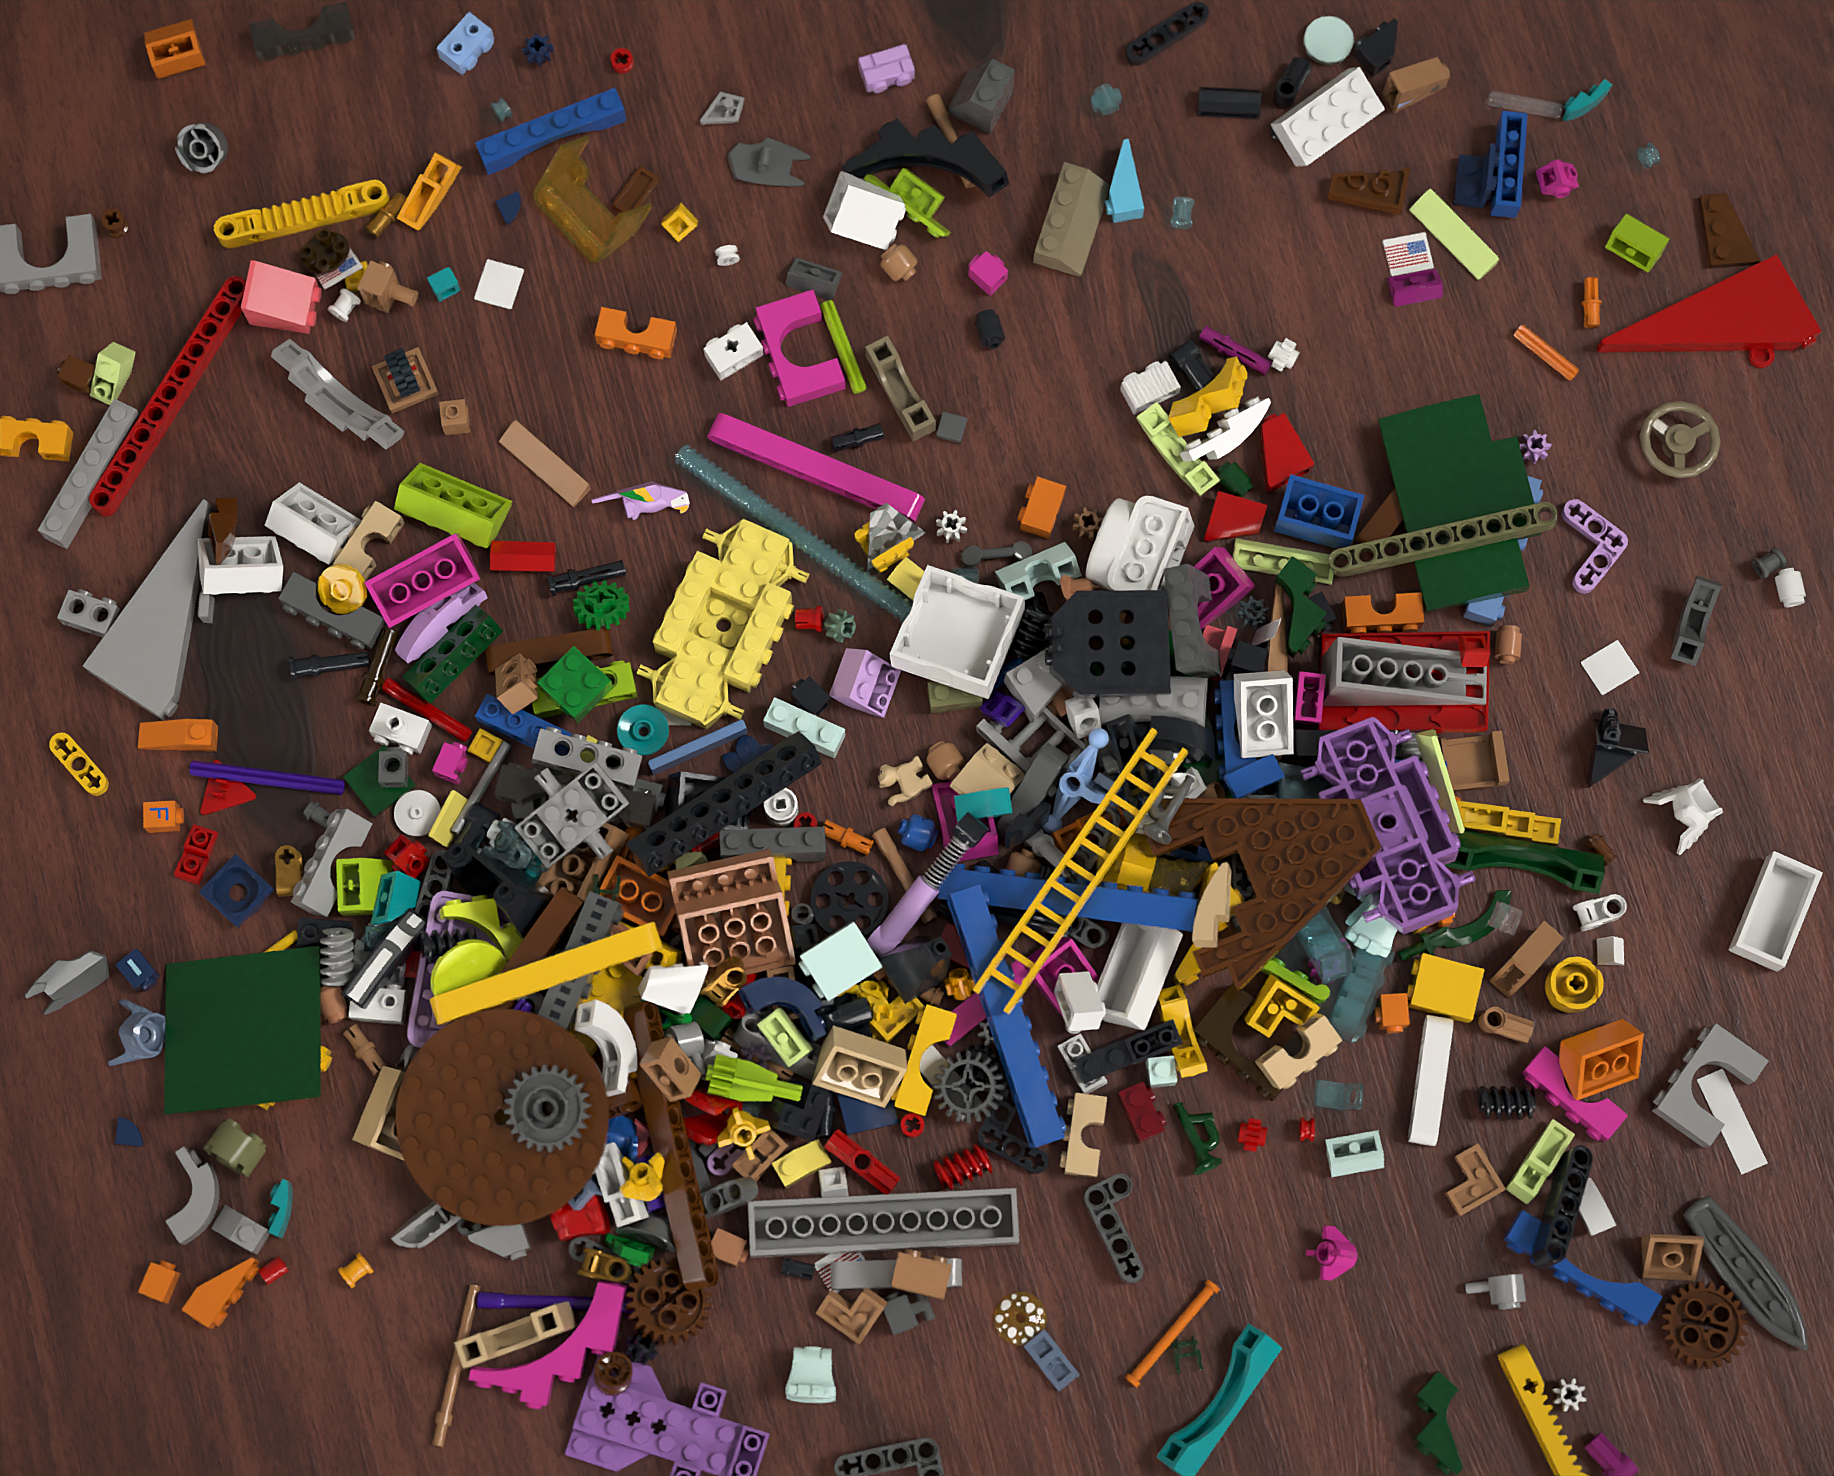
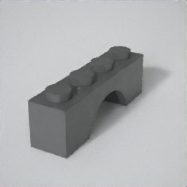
M295 572L292 573L278 598L281 604L284 605L282 609L294 616L297 613L305 616V621L315 627H319L321 624L329 628L327 630L328 633L340 639L342 636L350 639V644L361 650H364L365 647L373 650L380 638L382 628H385L387 625L383 617L362 606L346 615L328 613L320 605L317 584Z
M824 827L720 830L718 837L719 860L770 849L773 857H787L797 862L824 861L826 853Z

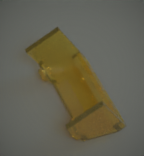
M587 136L560 146L537 184L533 196L538 207L589 261L596 263L606 259L638 231L653 206L647 203L633 210L623 211L616 218L584 185L588 179L589 170L586 163L579 156L590 140Z

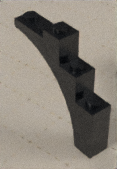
M898 118L892 122L885 123L877 131L879 137L877 143L870 144L865 151L856 157L850 158L842 166L843 172L861 180L865 175H873L886 169L904 166H927L944 169L970 181L988 198L1009 185L1007 171L973 131L958 137L951 144L934 124L929 128L923 129L914 138Z

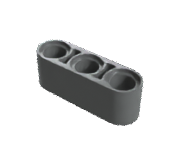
M437 851L430 860L415 911L421 916L425 909L430 908L432 898L435 896L430 894V888L433 884H442V891L450 892L455 876L449 867L445 870L437 868L438 862L442 859L441 855L446 851Z

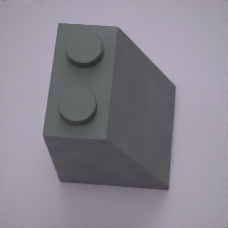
M990 59L968 70L947 109L948 114L991 134L1013 93L1015 69Z

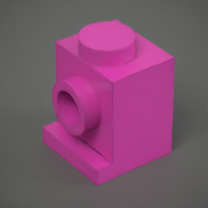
M444 742L432 769L434 775L459 785L461 779L458 774L459 772H464L468 763L465 753L467 747L457 742H453L452 745Z

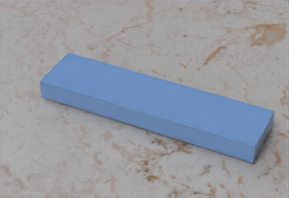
M739 720L651 759L648 762L653 775H656L748 734L747 727L743 720Z

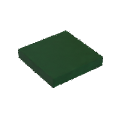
M385 745L343 776L375 818L396 803L404 794L417 786L408 775V787H381L378 782L379 751H386L387 747ZM397 761L391 762L387 767V771H397L400 764Z

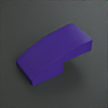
M996 690L979 709L986 717L1002 726L1009 727L1026 708L1009 695L1004 696Z

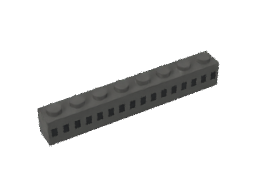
M589 891L564 952L613 936L611 933L614 925L618 926L624 914V911L621 910L623 905ZM600 971L550 987L538 1015L556 1022L570 1032L573 1024H576L578 1005L582 1004L584 999L587 1000L593 989V985L590 984L594 974L598 975Z

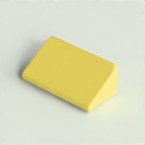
M454 790L450 792L428 833L433 842L446 848L450 847L456 836L450 829L468 799Z

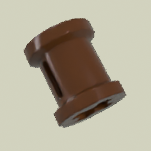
M109 208L103 212L101 222L107 229L108 234L113 238H120L126 235L129 226L122 212L117 208Z

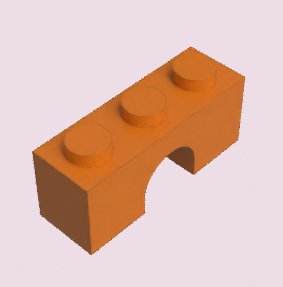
M601 307L595 332L596 343L606 349L622 348L630 354L647 353L655 359L671 358L677 333L676 322L651 317L649 326L644 332L632 333L626 328L628 318L625 311Z
M1422 592L1396 594L1392 600L1393 611L1389 614L1377 613L1372 608L1370 595L1344 597L1341 603L1344 633H1367L1368 631L1392 633V630L1417 632L1424 624Z

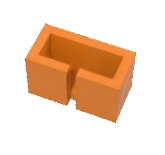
M1037 476L1035 484L1030 483L1026 493V498H1029L1027 507H1021L1017 521L1021 522L1020 530L1049 539L1056 521V515L1059 512L1065 495L1066 486Z

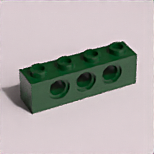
M475 604L402 678L416 693L431 704L503 630L489 614Z

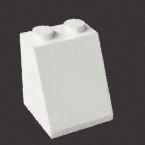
M840 171L823 218L832 233L887 250L889 243L892 244L895 240L897 232L895 227L898 220L901 221L903 219L906 207L900 196Z

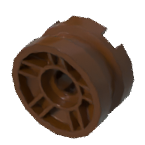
M609 1352L602 1355L595 1365L594 1382L596 1387L602 1393L609 1396L624 1393L632 1381L633 1367L630 1359L619 1352ZM612 1371H616L617 1376L611 1377L609 1374Z

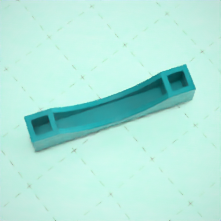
M1248 1323L1233 1345L1228 1372L1214 1400L1194 1422L1172 1434L1156 1457L1180 1476H1195L1282 1350V1347L1266 1333Z

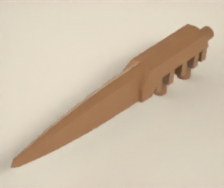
M1276 584L1270 623L1280 618L1281 621L1275 637L1267 642L1268 653L1264 672L1281 670L1287 672L1286 620L1283 593L1279 584ZM1274 755L1277 761L1282 759V755ZM1266 756L1256 757V759L1259 760Z

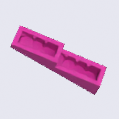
M1016 960L1011 964L1015 979L1012 981L1021 985L1029 972L1022 963ZM974 993L951 1011L957 1014L950 1040L944 1042L948 1047H951L976 1028L980 1022L986 1020L977 993Z

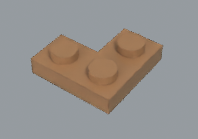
M1479 1144L1454 1157L1468 1180L1445 1193L1459 1217L1506 1190Z
M867 1287L862 1291L854 1305L831 1290L816 1314L860 1345L888 1302Z

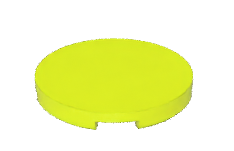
M477 939L461 941L442 957L440 956L435 963L431 974L432 994L435 997L493 977L502 971L507 961L494 945L486 941Z

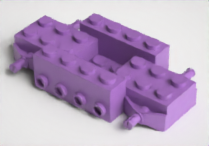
M1371 717L1320 737L1318 758L1315 765L1300 771L1304 781L1316 775H1322L1323 778L1335 786L1319 792L1317 799L1362 800L1382 850L1348 884L1354 890L1357 899L1380 890L1377 908L1362 913L1365 922L1368 923L1381 917L1404 935L1453 916V913L1458 908L1459 888L1475 881V877L1472 871L1459 876L1454 875L1444 866L1456 860L1460 842L1456 833H1451L1447 825L1450 823L1446 810L1440 809L1438 805L1439 795L1434 785L1430 786L1426 778L1429 776L1425 763L1423 761L1419 762L1417 755L1394 763L1396 746L1399 743L1412 739L1409 729L1394 734L1375 717ZM1384 817H1391L1396 825L1391 829H1385L1380 821Z

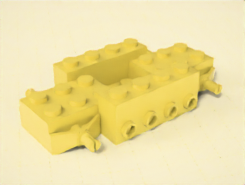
M745 519L739 521L723 534L715 533L709 529L705 530L703 539L716 544L719 560L699 551L696 552L686 569V575L682 583L679 584L675 592V598L671 606L665 612L663 623L660 629L658 628L652 641L655 651L671 658V660L658 670H652L641 664L640 669L637 671V675L648 678L653 683V702L655 707L704 729H708L723 715L726 716V714L741 720L745 710L733 706L729 702L728 684L747 693L750 692L752 687H757L762 676L759 671L763 664H768L773 653L770 648L774 641H779L784 629L781 625L784 619L788 620L794 609L791 592L780 586L792 577L806 583L809 577V573L794 566L793 547L790 539ZM721 620H728L731 623V628L726 632H721L716 627L717 623Z

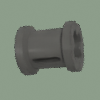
M1773 547L1770 549V553L1761 558L1753 559L1752 565L1757 574L1762 579H1765L1772 571L1779 567H1786L1787 562L1783 553L1777 547Z

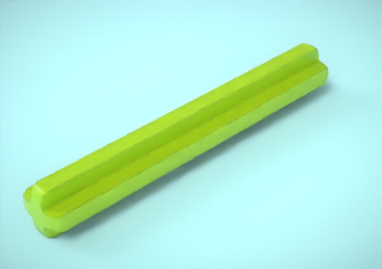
M832 300L825 301L820 305L821 311L854 394L861 393L866 390V385Z

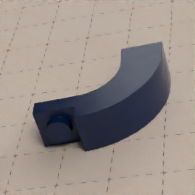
M768 977L756 980L742 987L737 992L749 1015L768 1006H783L791 1010L798 1017L812 1043L826 1035L824 1020L814 1012L823 1006L810 989L797 981L783 977Z

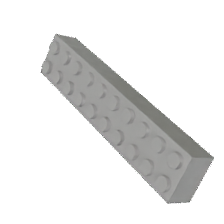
M1016 1188L748 1202L751 1258L1019 1244Z

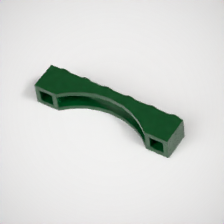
M1464 831L1461 834L1456 833L1460 842L1456 860L1444 865L1445 867L1467 871L1484 867L1521 868L1549 876L1574 890L1596 894L1600 892L1605 875L1604 855Z

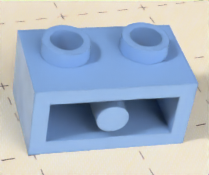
M468 12L437 47L439 57L463 75L467 70H471L476 65L477 58L483 52L489 51L494 43L492 29Z

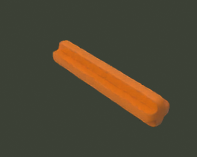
M1525 325L1519 326L1515 331V338L1566 379L1571 381L1577 375L1579 369Z

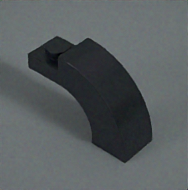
M1151 716V721L1135 722L1143 740L1151 728L1157 730V735L1148 746V749H1166L1179 753L1182 748H1185L1188 751L1186 758L1190 762L1214 761L1217 738L1212 732L1197 723L1169 716Z

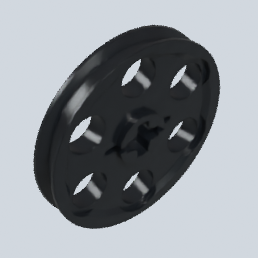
M846 861L828 867L818 876L811 890L810 904L816 923L829 935L836 932L829 925L833 917H841L845 925L851 921L856 923L857 918L860 916L868 917L871 921L870 927L865 930L859 929L865 938L883 923L888 911L889 897L883 879L874 869L863 863ZM860 871L866 872L870 877L869 882L865 885H859L854 880L855 875ZM833 872H839L843 875V882L838 886H833L828 881L829 875ZM871 894H880L883 897L882 905L872 907L868 903V898ZM827 895L831 899V904L827 908H819L816 905L817 897ZM854 895V901L857 905L850 904L849 907H846L842 897Z

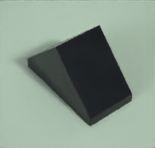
M1596 744L1591 750L1587 778L1589 788L1631 760L1636 754L1630 753L1625 749H1606Z

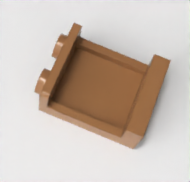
M1502 730L1492 731L1489 735L1449 740L1443 737L1438 740L1444 761L1447 762V771L1453 792L1506 786L1510 781Z

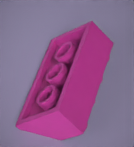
M455 533L364 583L385 622L391 628L480 580V576L460 535Z

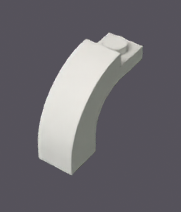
M593 1000L579 1004L575 1030L590 1036L601 1050L603 1056L602 1077L606 1085L608 1097L625 1093L628 1073L637 1071V1051L628 1025L618 1012L603 1002Z

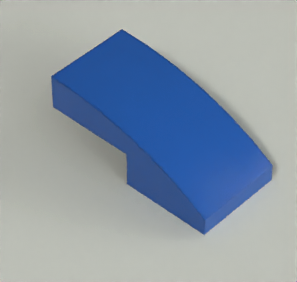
M1271 754L1225 775L1223 778L1233 798H1242L1282 780L1285 776L1274 754Z

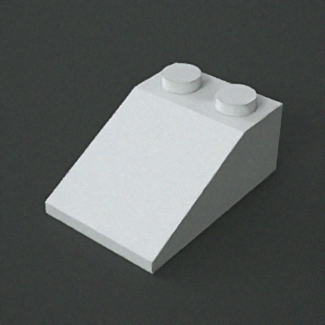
M1285 670L1234 674V702L1241 757L1250 758L1269 756L1271 754H1294L1292 677Z

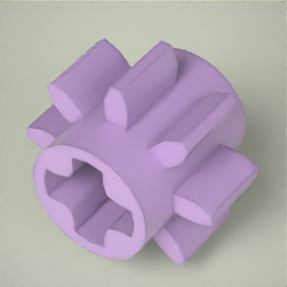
M1534 430L1530 437L1526 434L1523 435L1521 439L1524 443L1519 445L1520 450L1524 454L1523 460L1528 458L1535 464L1539 457L1544 460L1547 458L1548 454L1544 450H1549L1552 445L1546 443V434L1542 436ZM1535 444L1538 446V448L1535 449L1531 448V446H1534Z

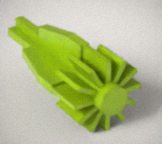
M720 1054L716 1055L714 1065H708L705 1080L710 1081L709 1094L739 1101H772L773 1096L800 1101L803 1088L801 1085L777 1080L778 1074L751 1061Z

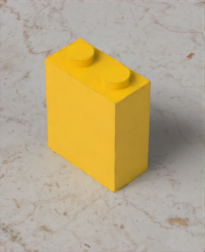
M1424 953L1419 957V960L1414 959L1411 974L1415 975L1413 985L1408 984L1406 990L1409 1000L1408 1008L1470 1023L1473 1020L1484 969Z

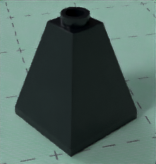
M916 936L878 958V961L903 1002L907 1004L944 982L952 953L941 936Z

